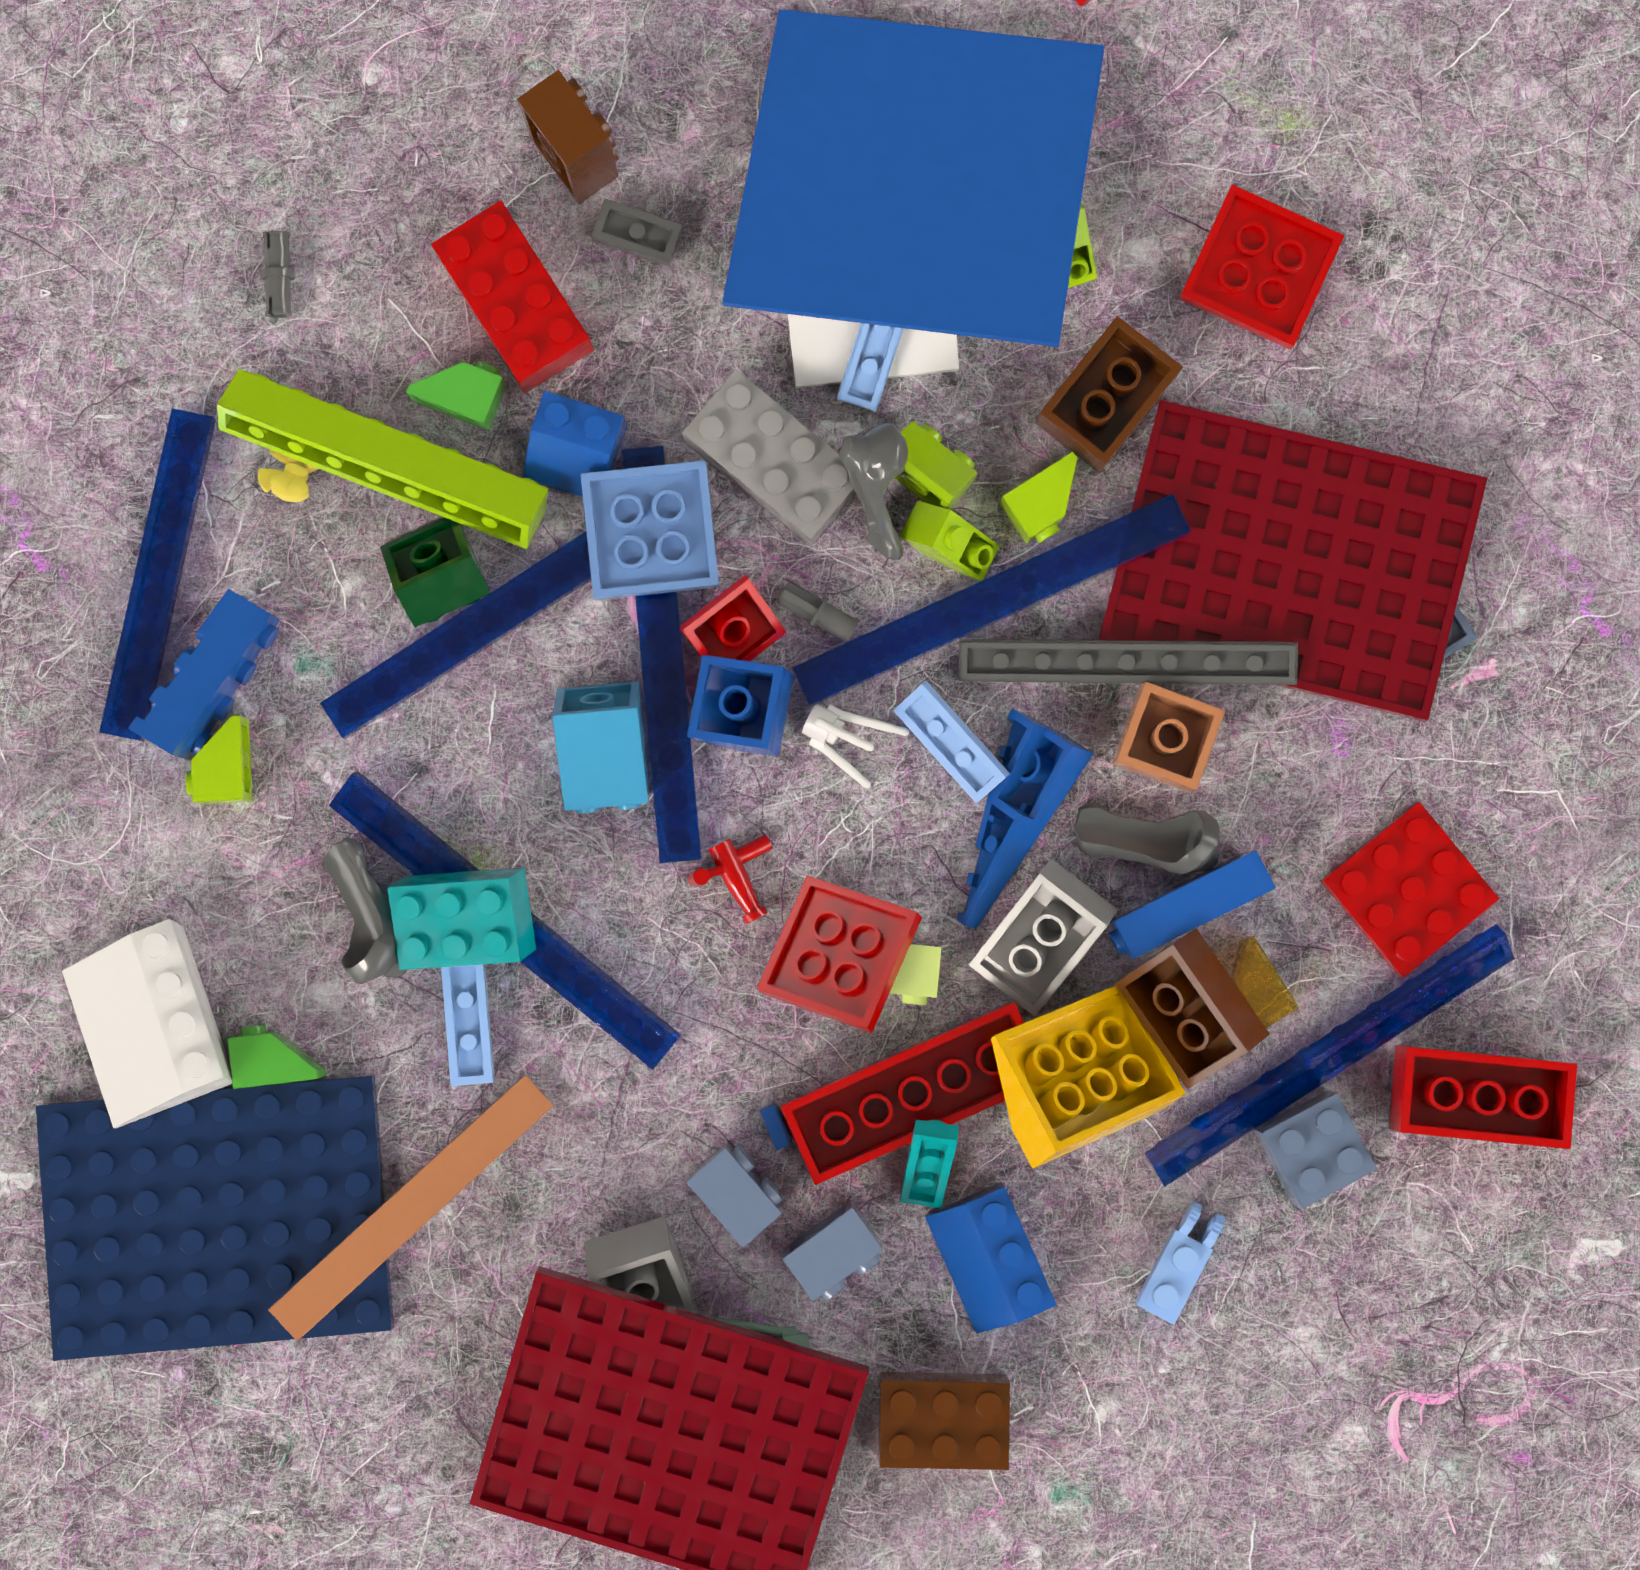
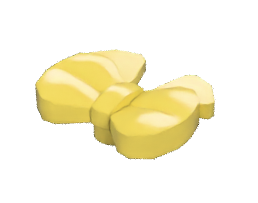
M270 450L273 457L285 464L284 471L268 468L258 470V483L263 491L268 493L272 490L274 495L288 502H301L307 499L309 488L306 482L308 481L309 473L319 468Z

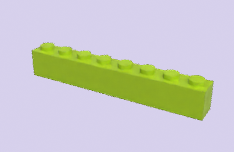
M239 368L217 404L218 427L221 431L524 549H527L546 513L549 488L541 486L532 479L515 476L502 471L494 464H484L464 456L455 449L443 448L425 441L416 434H407L385 425L378 419L366 418L350 412L339 404H330L309 396L303 390L283 386L271 381L262 374H253Z

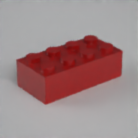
M502 200L431 243L438 259L524 394L594 351L589 336Z
M1395 1045L1388 1129L1401 1133L1571 1149L1577 1064L1563 1061Z

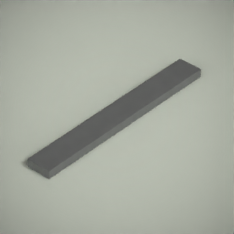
M959 640V681L1297 685L1298 642Z

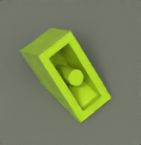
M1074 452L1066 455L1002 496L1000 505L1026 545L1037 539L1039 544H1042L1061 531L1057 525L1062 522L1066 514L1077 462Z
M240 715L231 716L192 758L191 770L186 772L185 785L187 794L192 796L193 803L207 805L253 802L249 719Z

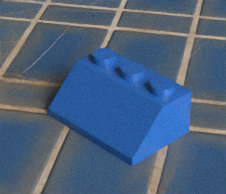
M1002 1182L925 1215L976 1334L1019 1323L1057 1306Z

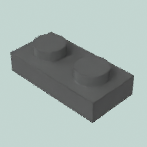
M604 198L591 238L593 242L670 267L683 232V224Z

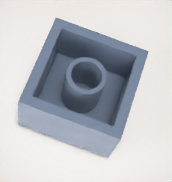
M1326 1090L1253 1129L1292 1204L1301 1209L1378 1170L1342 1101L1335 1092Z
M727 1142L690 1174L686 1183L740 1246L744 1248L782 1214L783 1204L781 1201L784 1194L768 1176L763 1180L759 1178L753 1171L754 1164H756L755 1160L741 1144L734 1148Z
M851 1199L785 1247L782 1260L812 1301H815L820 1296L827 1301L846 1286L844 1283L845 1278L855 1270H857L859 1275H862L874 1267L881 1260L878 1256L883 1251L880 1238Z

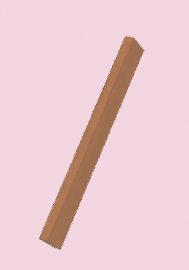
M526 1074L522 1076L277 1300L268 1311L296 1341L301 1339L554 1105Z

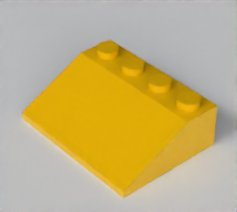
M1116 986L996 1034L991 1038L1012 1131L1032 1169L1152 1116L1186 1094L1171 1065Z

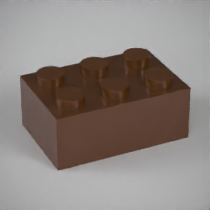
M558 69L517 98L531 141L580 205L619 176L615 163L619 160V157L613 149L616 145L610 136L613 132L607 121L599 111L593 115L591 114L585 102L587 96L581 86L573 77L567 81Z
M1116 316L1040 411L1035 424L1071 452H1074L1076 456L1100 474L1174 382L1183 366L1119 316Z
M1197 928L1114 983L1187 1090L1245 1055L1270 1035Z
M880 1372L878 1453L880 1468L1009 1470L1010 1381L1006 1374Z

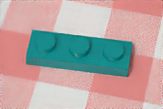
M916 1120L899 1202L941 1208L958 1142L959 1126L949 1125L939 1120Z

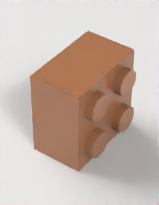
M1144 682L1137 691L1111 765L1187 793L1196 791L1225 710Z

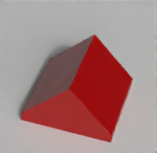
M746 575L679 626L683 636L701 658L702 655L749 662L787 633Z

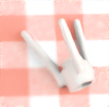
M816 704L802 730L803 734L811 738L809 745L824 753L864 788H869L871 786L870 781L826 744L829 742L834 745L839 737L867 751L874 749L872 743L843 729L845 723L840 720L903 736L909 735V729L842 711L831 704L827 709Z

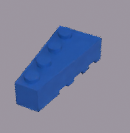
M227 589L197 631L196 638L200 640L196 648L190 646L181 653L174 663L175 678L172 682H167L163 687L159 685L149 698L153 703L150 713L145 720L136 716L128 729L169 754L191 761L212 738L210 732L218 719L223 721L231 712L235 700L232 699L240 684L245 685L252 678L257 667L254 661L262 648L267 650L276 639L279 632L276 625L280 620L230 589Z

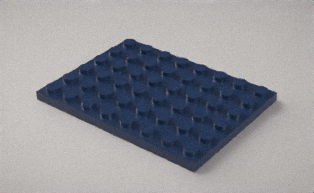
M375 1075L271 1084L237 1089H217L118 1128H113L104 1099L37 1105L36 1118L53 1361L294 1339L268 1309L385 1203ZM389 1258L301 1339L393 1330L394 1319Z

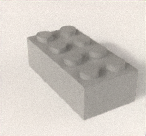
M737 369L682 432L684 442L810 547L856 494L849 481L848 470L841 462L839 454Z

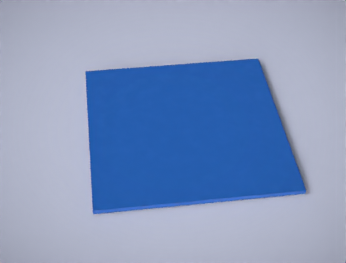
M779 9L723 295V306L1059 347L1105 45Z

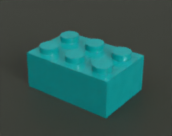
M525 867L405 876L387 887L399 970L521 962L536 950Z

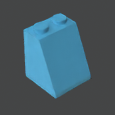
M640 681L558 688L552 719L564 811L575 810L576 813L588 814L598 811L600 807L617 806L621 810H631L640 807L643 803H648L649 778Z

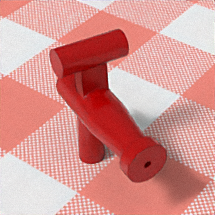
M764 834L737 849L734 848L729 838L708 849L716 867L709 870L700 868L692 871L688 875V883L693 887H699L708 883L710 878L721 875L726 887L745 913L742 916L745 924L762 917L768 912L764 905L760 907L749 875L743 864L772 850L768 837Z

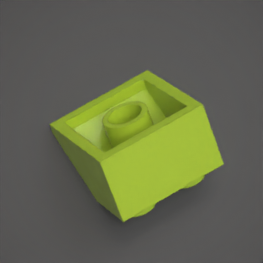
M912 421L900 432L907 443L908 457L904 470L894 479L923 502L951 510L976 480L978 473L973 469L975 463L960 450L956 449L952 453L941 444L942 436L931 426L924 423L920 427Z

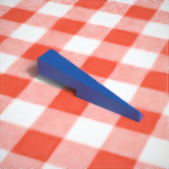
M1013 708L1007 719L1012 723L1007 746L1001 745L998 755L1003 760L1002 765L1010 774L988 794L975 845L980 850L974 873H968L966 885L971 888L965 912L958 913L957 920L964 926L977 929L1094 755L1093 752L1067 735Z

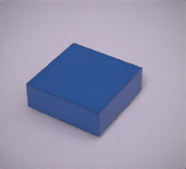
M772 1103L761 1108L760 1113L776 1150L790 1145L792 1138L778 1105Z

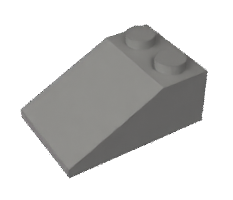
M1051 858L973 958L969 966L1035 1017L1106 929L1118 909Z

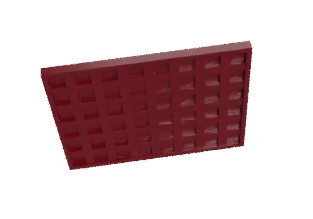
M1160 400L1099 640L1298 642L1297 685L1277 686L1426 722L1429 719L1488 478Z
M538 1266L469 1504L682 1570H807L870 1366Z

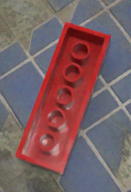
M1015 1002L1005 1003L781 1103L780 1107L814 1184H820L911 1143L916 1120H939L952 1125L1005 1101L991 1038L996 1034L1024 1023Z

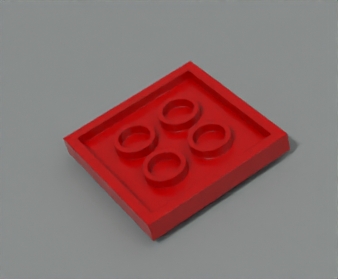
M1232 184L1179 299L1291 350L1298 339L1345 235Z
M1420 801L1415 802L1320 880L1399 978L1406 977L1500 899Z
M807 875L756 989L769 997L872 1033L922 917L917 911Z

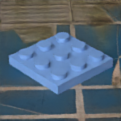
M706 460L581 474L594 600L720 587Z

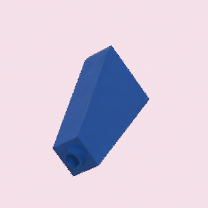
M1257 850L1241 853L1111 920L1110 924L1113 930L1108 932V935L1119 955L1126 953L1128 959H1135L1276 889Z

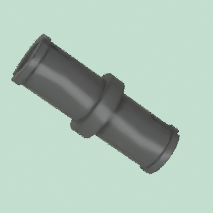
M280 230L263 232L265 268L261 269V279L265 280V316L270 318L292 317L290 281L294 280V270L290 268V233Z

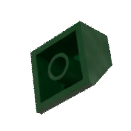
M444 517L380 546L394 592L414 628L424 623L434 622L444 614L464 605H471L481 597L491 593L464 529L458 522Z

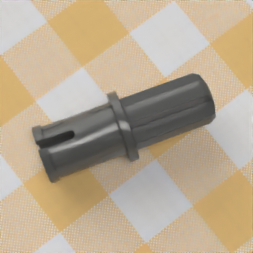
M788 582L778 597L780 605L810 621V627L813 628L814 625H817L839 637L845 643L849 641L860 621L827 603L829 600L827 597L822 600L792 582Z

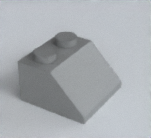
M665 1216L584 1241L587 1272L591 1282L682 1310H695L679 1250Z

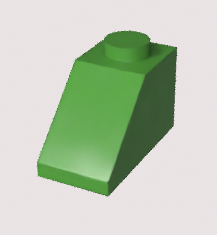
M477 361L476 365L473 366L462 362L410 384L406 393L417 404L489 431L506 391L507 384L503 377L499 376L500 370L490 364Z
M266 1025L240 1028L241 1036L228 1038L233 1089L326 1077L323 1066L280 1032L266 1033Z

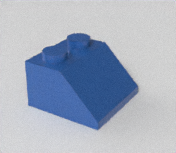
M544 390L530 431L523 478H529L539 484L583 497L582 473L613 470L627 429L624 416Z
M702 655L687 737L736 751L779 757L794 676L783 666Z

